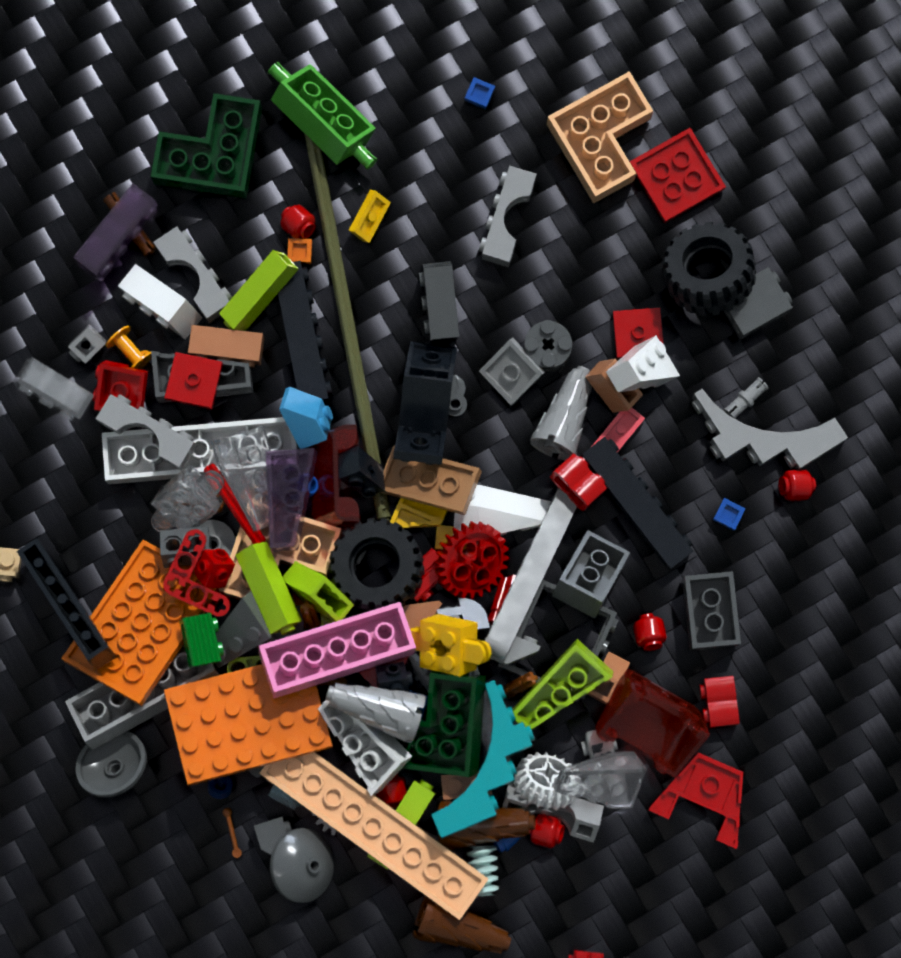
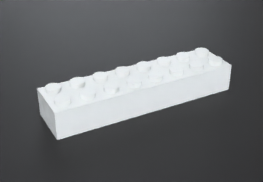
M283 417L172 427L171 429L177 433H180L182 430L193 436L192 441L196 444V448L182 471L158 456V438L149 429L124 431L120 435L116 432L102 433L105 481L108 484L206 476L204 468L212 463L216 465L222 475L257 472L260 469L281 470L300 468L298 445Z

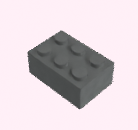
M587 530L560 577L552 596L596 618L631 552Z
M733 571L684 576L682 578L689 649L700 650L740 645L741 638Z

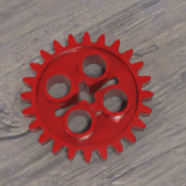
M470 521L469 527L462 523L460 531L453 528L454 535L452 537L448 534L445 535L448 541L447 543H439L443 550L436 551L440 559L434 561V564L439 566L435 573L440 576L438 581L443 584L444 589L454 596L458 595L461 598H465L467 595L473 599L475 593L482 597L483 589L491 592L490 585H498L496 578L504 577L500 571L501 569L508 568L503 564V561L509 559L504 554L509 548L504 545L506 540L500 536L501 533L489 524L485 525L480 521L478 524Z

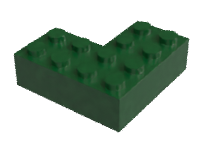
M213 93L206 138L159 131L151 172L153 183L155 185L247 199L262 113L260 100Z
M438 671L430 673L427 717H421L412 743L395 738L413 756L404 765V769L471 777L478 774L486 676L465 674L459 677Z

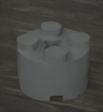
M545 320L530 328L525 337L524 350L535 364L545 372H555L567 363L572 350V339L564 326L551 320ZM544 343H545L546 345H548V344L550 343V344L552 345V348H551L552 350H550V349L548 348V349H546V351H545V350L543 349Z

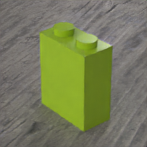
M297 561L283 575L286 586L303 602L309 601L310 604L314 605L316 612L335 622L343 620L354 606L326 576Z

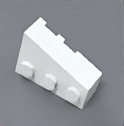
M136 264L118 285L124 292L122 295L124 299L132 305L135 302L139 304V309L149 317L153 315L159 324L166 329L169 327L185 340L191 333V326L197 325L202 319V316L184 297Z
M657 335L634 346L606 371L617 392L632 391L638 388L646 389L652 386L659 387L680 376L669 358L664 344L659 341Z

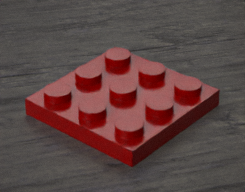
M691 128L629 161L636 172V177L664 223L726 188Z

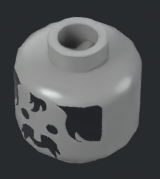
M607 728L586 732L585 741L581 742L584 756L589 755L593 762L612 758L615 751L618 750L614 732H609Z

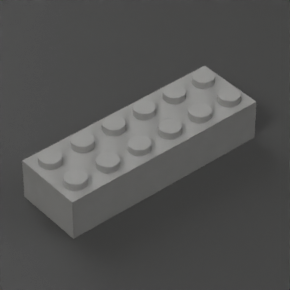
M183 644L143 706L136 704L100 682L66 700L65 703L85 743L94 750L168 709L164 689L218 676L219 673L214 664L189 669Z

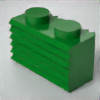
M206 613L179 620L189 669L220 662L221 656H224L222 643L217 642L216 632H219L217 619L212 618L211 613Z

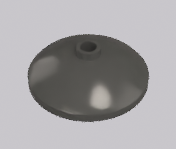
M129 731L94 750L86 744L76 762L77 779L80 785L94 796L113 797L120 795L134 786L142 776L147 762L146 749L141 740Z
M297 828L285 833L278 840L271 855L270 873L276 889L284 898L298 903L311 902L319 898L326 891L332 880L334 872L333 852L328 841L319 832L309 828Z

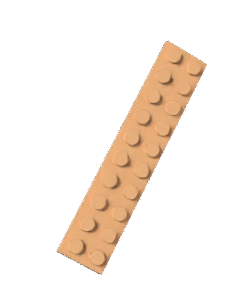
M316 752L265 765L259 773L459 920L489 880L481 872L375 795L371 796L367 789Z

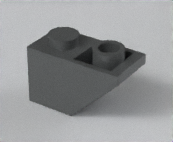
M284 817L254 825L261 850L271 855L278 840L285 833L292 830L290 821H285Z

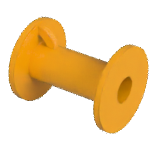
M124 326L109 338L105 346L111 348L116 345L133 364L131 368L141 370L152 359L151 352L148 350L140 351L126 336L131 329L130 326Z

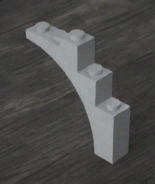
M703 389L697 391L692 396L694 409L698 414H703L707 420L705 425L710 433L717 435L710 441L712 445L710 450L722 462L747 447L749 450L747 451L748 457L754 464L758 463L759 467L784 452V459L791 469L794 467L795 470H800L848 438L835 418L817 427L802 431H766L746 425L729 416L710 399Z

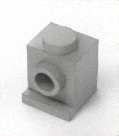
M88 324L69 344L68 347L71 349L69 354L76 361L80 362L82 360L86 364L106 344V340ZM82 341H89L90 347L83 348L81 345Z

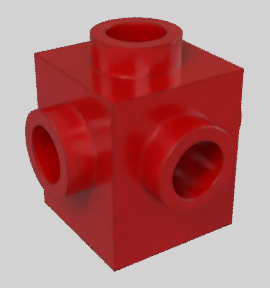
M204 549L194 574L205 588H225L235 563L223 549Z

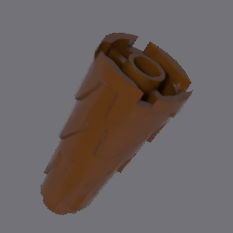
M440 801L438 811L447 807L453 801ZM499 807V809L495 810L497 816L441 839L438 831L439 842L449 850H453L455 848L476 846V844L499 842V839L525 837L527 834H531V830L536 828L535 815H531L530 811H524L523 808Z
M426 896L423 898L414 924L419 926L418 931L413 930L412 934L413 938L436 944L438 942L480 952L485 950L499 954L503 950L507 951L511 942L508 931L491 924V921L470 913L468 910L459 920Z

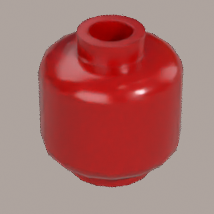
M294 205L285 208L282 212L281 228L294 239H307L315 231V217L303 206Z
M787 470L780 477L778 488L780 494L788 501L808 500L816 489V481L807 470Z
M652 613L641 615L639 620L633 625L636 643L639 647L644 648L645 651L660 649L667 639L662 618L656 617Z
M397 773L386 787L376 793L375 796L391 808H397L407 793L405 778Z
M544 813L538 814L535 817L536 828L531 830L530 834L532 843L547 848H553L556 844H560L565 830L561 820L558 817Z

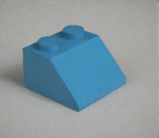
M292 387L286 388L279 410L300 450L327 440L331 420L333 419L330 407L325 406L323 400L319 397Z

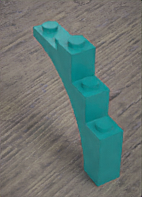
M495 680L485 684L491 703L493 720L491 743L486 760L467 790L450 805L432 814L441 839L497 816L495 810L499 809L494 795L489 796L488 792L515 781L513 775L517 774L512 760L507 762L506 758L531 748V741L535 740L530 726L525 727L523 722L513 725L512 722L516 721L511 707L506 708L503 699L507 698L502 685H496Z

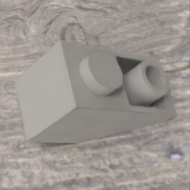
M524 635L522 639L515 636L504 660L492 654L490 659L508 666L539 653L541 646L537 645L538 640Z

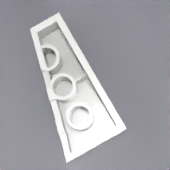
M325 700L318 708L333 735L337 736L343 745L342 750L346 756L349 755L354 763L358 776L362 777L368 786L366 789L371 796L383 790L413 757L393 736L362 723L359 719L349 716L339 709L329 706V701Z

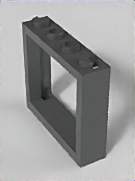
M542 580L516 634L517 637H522L542 590L553 594L556 585ZM603 606L597 615L606 619L592 649V652L597 657L599 654L604 655L609 644L605 640L608 632L613 633L619 621L615 619L617 612ZM501 663L498 664L499 668L519 677L528 673L512 664L508 666Z

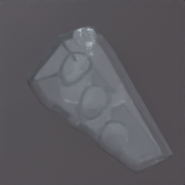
M264 425L212 440L211 444L217 465L253 531L273 525V496L269 492V480L272 479V471H268V457H271V448Z
M634 751L611 752L560 769L554 790L574 798L582 797L588 799L589 802L594 804L596 802L602 803L610 809L633 808L647 768Z

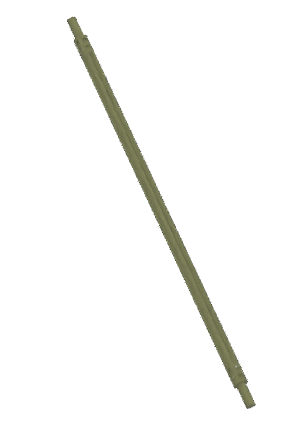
M305 134L363 447L368 455L381 464L322 150ZM378 493L373 497L377 520H381V518L389 520L391 513L387 494Z

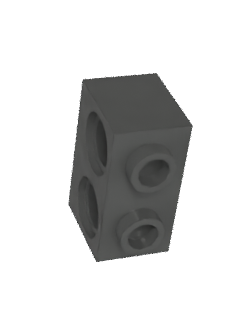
M201 526L160 531V552L164 568L171 567L186 533L190 530L197 529L204 532L207 537L204 549H212L209 527ZM198 533L195 536L189 537V540L192 541L190 549L186 546L183 551L190 552L195 557L198 553L193 551L195 545L202 544ZM184 555L180 557L178 564L180 567L192 565V560L189 556Z

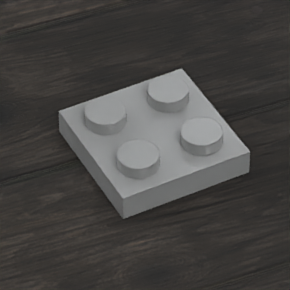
M514 338L509 339L479 370L510 405L515 404L545 373L526 354L525 350Z

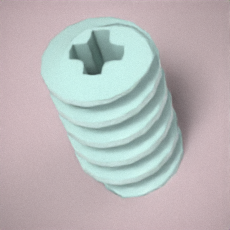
M471 846L473 850L466 853V856L472 857L474 860L468 862V864L489 878L477 896H493L492 892L498 890L499 886L492 884V882L498 880V876L491 874V872L498 870V866L492 865L491 862L497 860L498 857L491 855L490 852L497 850V847Z

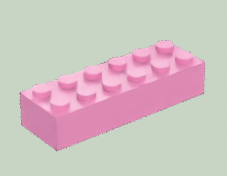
M401 602L259 645L258 653L274 699L414 655L416 646Z

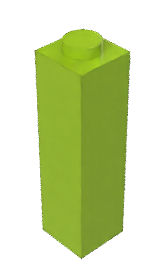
M272 250L220 311L219 314L223 317V322L229 329L246 331L298 271L299 268L285 253Z
M268 543L252 544L235 556L270 634L281 632V635L291 633L295 630L294 626L302 622L299 612Z
M423 779L420 782L414 780L395 811L417 825L436 794L432 791L434 786ZM370 854L367 855V857H369L370 859H372V860L375 861L376 863L380 864L381 866H383V867L386 868L387 870L389 869L388 867H386L384 864H382L380 861H378L377 859H375V858H374L373 856H371Z

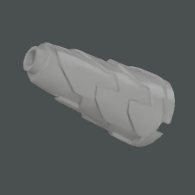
M578 366L577 369L574 368L568 373L558 394H555L547 413L544 412L536 430L533 432L530 444L543 454L552 457L553 453L559 454L557 459L567 460L573 453L577 454L583 430L581 427L588 408L586 405L592 387L585 377L590 372L588 368Z
M335 683L334 687L329 686L325 700L329 701V706L339 709L349 716L359 719L362 723L382 730L384 733L408 743H412L422 716L419 708L424 709L425 696L421 694Z

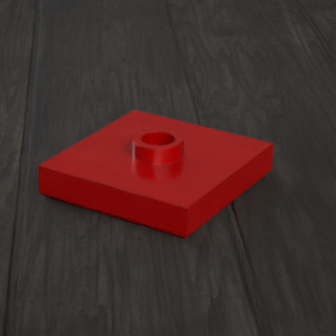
M660 308L612 312L616 359H621L634 346L656 335L659 341L663 343Z
M175 352L164 397L165 400L212 409L223 362Z

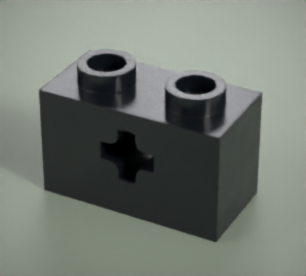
M357 446L337 454L338 476L343 483L363 498H371L385 491L383 466Z

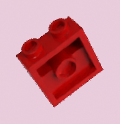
M108 360L100 363L95 372V378L98 381L97 388H95L92 397L93 402H95L94 410L101 411L110 394L115 397L119 394L131 401L130 405L136 409L139 406L144 408L148 371L131 368L128 364Z

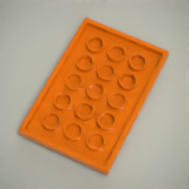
M142 540L90 616L115 653L116 658L96 671L76 642L73 641L61 659L122 696L143 706L184 644L179 620L185 617L204 614L205 611L165 592L163 583L170 568H164L160 548ZM191 565L181 566L180 568L187 570L191 567ZM193 572L190 580H193L202 585V583L199 581V579ZM178 578L174 581H169L168 584L171 585V591L174 592L175 589H180L184 591L181 596L185 597L186 591L191 584L187 582L186 587L178 584ZM194 588L190 593V597L194 602H200L204 598V592L200 588ZM210 588L214 591L219 592V588ZM209 593L208 600L203 605L208 608V603L211 604L213 601L211 599L212 593Z
M262 664L164 689L188 786L332 748L327 724L318 710L321 706L317 686L315 685L273 699Z

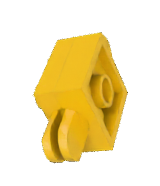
M436 614L420 620V627L410 628L416 646L415 651L420 652V668L460 677L477 670V665L489 661L492 654L491 647L488 642L477 640L478 622Z

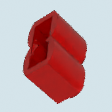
M574 453L550 475L555 485L566 493L569 499L582 511L590 506L607 489L604 479L599 474H594L590 471L587 461Z
M734 676L703 679V684L699 685L700 698L705 699L706 709H702L703 722L708 723L709 728L739 725Z

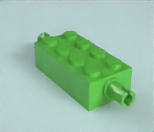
M279 62L274 63L270 67L268 73L280 83L271 101L336 165L350 156H354L366 170L377 162L378 159L364 147L376 128L311 64L293 75Z

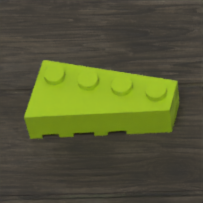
M576 639L539 679L536 685L512 709L518 723L523 722L525 727L530 726L532 730L564 707L569 706L584 694L589 693L601 683L612 678L614 671L582 642Z

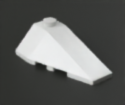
M477 485L466 515L455 513L454 528L460 531L462 523L469 527L470 521L476 524L480 521L485 525L489 524L501 533L500 536L507 535V532L520 529L524 531L540 526L551 501Z

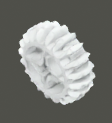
M536 752L534 756L528 754L526 758H522L518 767H516L517 774L514 776L515 781L513 783L516 787V792L521 794V799L528 800V805L535 804L537 809L540 806L544 807L546 811L550 807L555 811L559 807L565 809L568 804L572 803L575 795L578 793L580 778L577 776V770L572 769L571 763H565V758H556V754L554 756H549L547 752L544 755H541L539 752Z

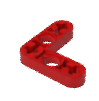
M197 529L190 530L186 533L163 583L164 590L169 595L214 616H224L231 607L228 597L190 580L207 543V537L204 532ZM198 533L202 544L195 545L193 551L198 552L195 557L192 553L183 551L185 546L190 549L192 541L189 540V537L195 536ZM184 555L189 556L192 560V566L187 570L181 569L178 564L180 557ZM178 578V584L186 587L187 582L190 583L191 586L187 589L185 597L181 596L184 591L180 589H175L174 592L171 591V585L168 584L169 581H174ZM194 588H200L204 592L202 601L194 602L191 599L190 593ZM209 593H212L211 599L214 601H219L220 598L223 599V605L226 606V609L216 612L215 605L208 603V608L203 605L208 600Z

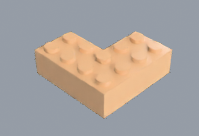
M630 71L549 115L547 119L548 128L593 204L632 183L636 177L635 170L616 138L650 120L653 110Z
M249 500L246 511L264 535L279 570L281 564L291 567L297 561L328 578L329 565L331 564L330 553L336 548L334 546L336 539H341V528ZM241 526L230 558L235 563L233 572L226 587L219 588L218 590L219 593L226 597L239 601L251 589L235 555L253 544Z

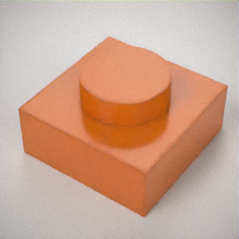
M288 238L287 257L292 262L301 261V264H311L312 239Z

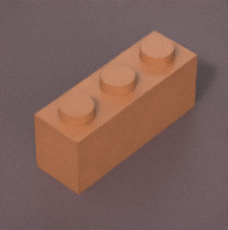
M192 325L188 354L212 360L219 359L249 363L250 368H255V365L261 366L264 335L257 332Z

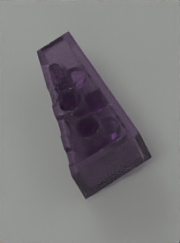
M132 183L73 257L78 266L102 283L117 260L125 253L131 241L140 234L146 220H151L156 214V200Z
M315 448L266 451L270 549L274 552L294 551L299 548L318 455Z

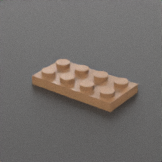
M393 446L384 468L385 491L381 493L466 515L482 473L480 468L447 459H442V465H427L423 462L415 461L403 462L399 459H393L395 448Z

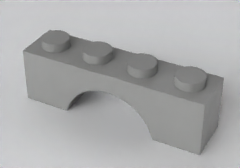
M509 166L508 172L502 173L499 185L503 186L501 194L496 193L492 206L496 208L494 216H489L486 229L489 230L487 238H482L479 251L482 252V260L509 267L516 239L508 233L504 224V218L508 210L514 205L529 202L536 181V173Z
M176 226L153 243L169 266L184 265L193 269L198 274L200 286L193 300L208 323L220 316V311L231 300L232 296L225 287L221 289L216 283L219 280L218 276L212 268L207 270L203 264L206 260L199 249L194 251L190 246V243L193 241L185 230L181 232Z
M110 394L96 420L119 435L134 427H143L151 430L158 438V456L182 471L196 448V444L192 441L194 437L182 430L180 433H177L171 429L173 425L162 418L159 421L151 418L152 413L141 406L138 409L130 405L131 401L120 394L115 397Z
M514 782L508 784L501 808H523L524 811H530L531 815L544 813L558 817L568 828L570 836L594 843L601 822L603 805L575 797L572 803L568 804L565 809L559 807L555 811L550 807L546 811L541 806L537 809V806L533 803L528 805V800L521 799V794L516 792V787L513 785Z

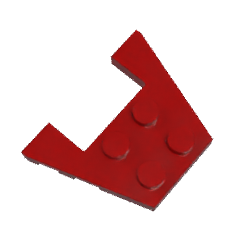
M698 752L652 803L648 811L669 819L680 796L723 815L725 818L715 840L737 849L743 772Z

